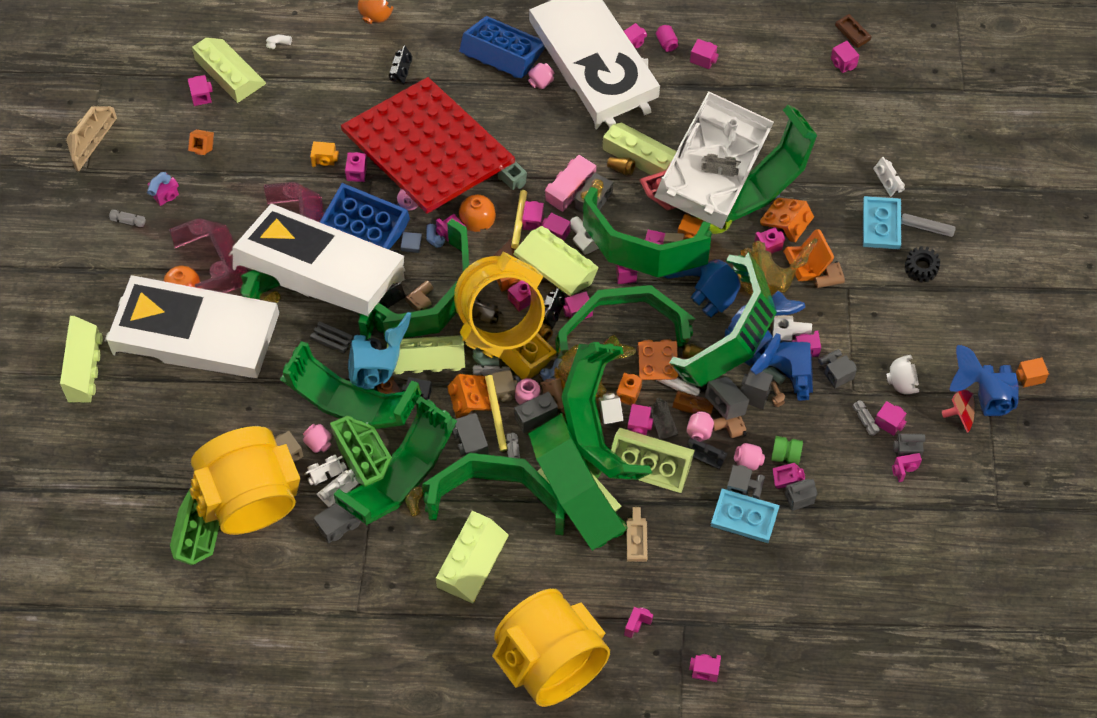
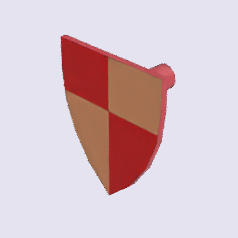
M961 390L956 392L952 398L954 407L942 410V415L946 418L959 414L966 431L969 432L974 421V397L970 391Z

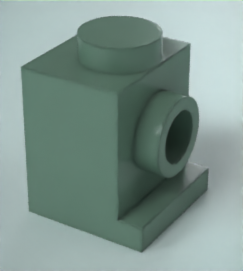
M516 161L498 172V179L505 182L512 190L515 188L521 189L526 184L527 172Z

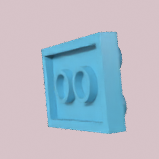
M864 196L863 247L900 249L901 199Z
M722 489L711 527L769 543L780 505Z

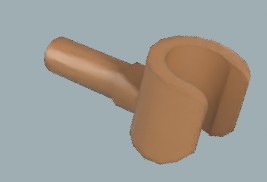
M773 381L772 387L776 396L772 397V401L776 407H779L785 403V395L780 393L776 382Z

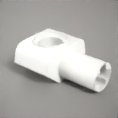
M579 217L572 218L570 220L571 228L577 234L573 238V242L583 254L586 255L599 249L583 227V221Z
M775 316L773 319L772 336L774 337L778 333L781 335L782 342H791L792 335H811L812 323L793 322V316Z

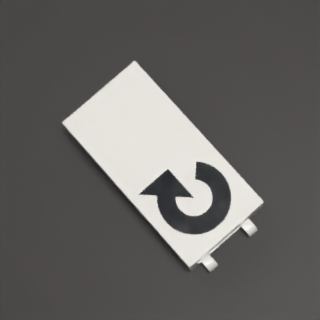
M551 0L529 9L530 23L572 90L575 89L594 121L595 129H598L604 121L610 129L613 124H616L613 117L638 106L643 110L644 116L651 113V108L647 102L659 97L660 85L603 0Z

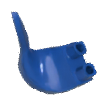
M719 259L711 260L704 266L663 276L665 278L700 277L695 286L696 291L690 298L697 305L706 300L708 304L702 311L710 318L717 312L722 313L734 302L740 289L739 276L727 263Z
M777 291L772 296L777 312L775 316L794 314L805 308V303L787 300L780 291ZM746 305L732 318L728 330H725V337L733 331ZM768 330L754 356L744 362L747 365L755 364L772 341L773 336Z
M776 333L765 352L758 358L750 370L753 374L757 375L768 366L779 369L791 380L794 393H797V399L799 401L809 400V393H813L811 344L809 342L780 343L781 335Z
M957 345L956 354L959 369L952 380L950 391L958 392L978 382V397L984 416H1002L1016 409L1019 401V386L1016 373H1013L1011 366H1000V373H994L993 366H981L970 348Z

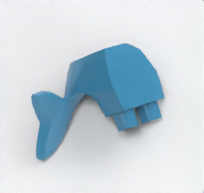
M410 312L404 316L397 327L386 330L385 341L389 346L384 350L371 347L370 341H366V336L364 335L354 336L348 360V373L352 384L364 389H374V386L382 382L386 383L394 373L399 359L400 343L408 329L411 318Z

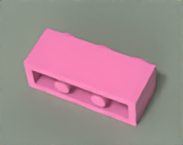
M581 155L572 159L568 163L567 168L559 172L556 180L547 185L545 201L563 212L572 203L576 193L583 189L586 179L591 178L594 172L596 173V165Z

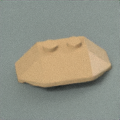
M92 106L83 118L77 122L75 129L68 134L66 141L76 171H80L117 119L113 107Z

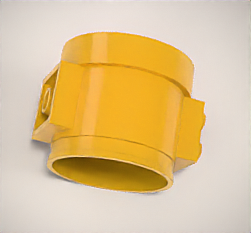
M502 252L501 256L479 259L464 270L455 287L454 303L456 311L464 323L460 334L467 346L475 350L478 347L483 350V354L491 358L493 356L500 358L503 350L521 347L536 336L543 324L545 306L542 295L537 289L543 275L535 267ZM500 278H516L528 283L531 292V304L528 313L518 325L501 333H489L474 325L472 319L473 304L478 293L487 284Z
M252 426L224 433L200 447L191 459L194 474L193 479H191L192 488H190V494L192 499L197 501L198 515L203 517L205 523L218 520L221 531L226 534H245L265 528L285 517L295 506L294 496L297 495L300 476L287 444L278 446L272 431L268 428Z
M546 589L533 594L519 603L503 618L494 634V640L498 646L492 657L515 688L524 685L536 704L546 707L571 697L593 680L607 663L610 649L602 640L605 635L604 630L582 602L571 606L563 598L559 590Z

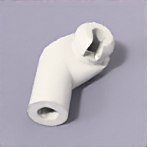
M285 35L268 37L266 47L275 49L276 43L291 45L292 37Z

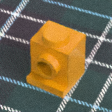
M313 141L310 156L312 167H316V164L334 166L335 162H338L339 151H336L335 143Z

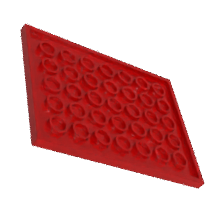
M429 77L341 125V130L403 189L426 214L515 163V157Z

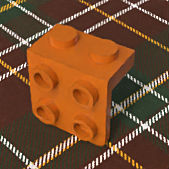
M779 197L761 218L760 223L762 226L782 228L789 241L796 243L814 218V215L807 201Z
M820 229L814 230L802 246L786 247L783 251L798 281H812L815 277H819L834 259V255Z
M643 340L638 342L639 378H642V380L677 379L678 373L669 363L672 357H677V341L661 340V342H653L652 340Z
M458 374L447 386L456 419L467 416L472 410L492 411L485 376Z

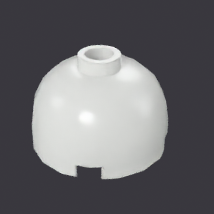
M911 355L897 358L890 366V373H887L889 385L893 384L895 390L902 394L919 392V389L915 388V385H919L915 364H911L909 361L913 359Z

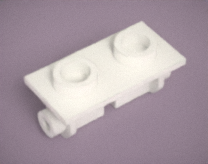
M882 157L873 169L891 197L895 191H904L905 184L899 176H895L897 173L892 163Z
M336 455L325 459V464L319 466L318 463L307 467L308 471L304 474L310 475L307 478L309 484L317 485L327 480L325 474L327 471L331 478L343 473L347 469L345 463H340L339 461L343 457L337 458Z
M345 470L319 491L317 496L328 507H331L335 504L334 493L338 489L348 493L360 483L354 478L355 474L352 470Z

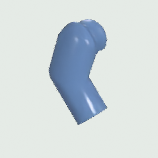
M166 172L159 173L151 180L147 193L155 196L159 185L162 182L168 184L171 176L166 174Z
M428 224L426 231L427 241L434 247H442L445 243V238L443 236L440 238V235H436V226L434 224Z

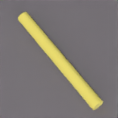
M521 190L519 195L511 245L513 249L519 247L522 219L527 198V191Z
M487 375L485 380L500 452L507 451V444L492 375Z

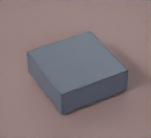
M403 232L401 251L420 253L422 234Z

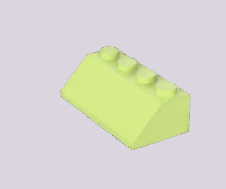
M205 38L192 47L195 60L237 103L266 84L223 39Z
M623 123L613 124L603 137L604 151L618 158H631L635 161V167L650 175L666 171L677 152Z
M543 226L531 231L513 254L523 262L535 267L543 277L569 296L590 286L599 268L591 260L582 256L576 249L567 245L562 239L556 237Z
M70 316L60 385L68 402H91L92 395H95L96 392L94 378L98 377L96 364L97 361H100V350L98 349L99 345L102 344L103 336L102 333H99L96 325L75 316Z
M462 335L402 339L399 359L393 374H402L404 371L421 373L423 370L440 372L442 369L459 371L461 368H465Z
M619 428L616 432L611 449L627 464L650 466L652 473L639 479V481L682 493L695 451L623 428Z
M472 511L436 577L437 588L474 603L509 535L490 518Z

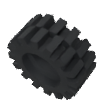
M920 246L919 250L916 247L913 251L909 252L905 262V272L909 273V278L913 276V280L919 279L920 283L925 279L926 283L929 282V279L932 281L936 277L940 267V258L938 259V253L934 255L935 251L933 249L928 251L929 247H926L923 250V246ZM919 260L925 261L929 264V268H920L915 262Z

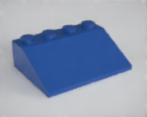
M485 16L463 33L459 52L464 53L467 57L480 60L483 64L494 66L499 71L510 73L513 77L522 78L531 70L545 49V45L541 39Z
M342 183L320 223L389 250L404 232L410 217L407 209Z

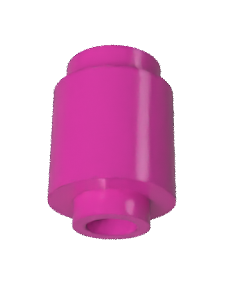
M669 25L660 26L656 31V37L662 48L666 52L675 50L678 47V39L672 27Z

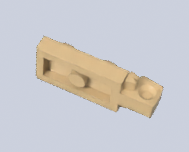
M633 507L632 518L627 519V562H647L646 518H641V507Z

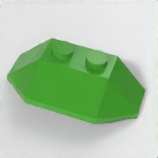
M345 416L331 422L330 426L338 449L349 469L354 472L356 481L365 487L383 479L392 457L375 427L355 420L350 416Z
M190 489L178 510L170 548L175 560L194 565L213 555L219 530V521L214 520L205 523L203 517H199L196 508L198 504L196 499H192Z

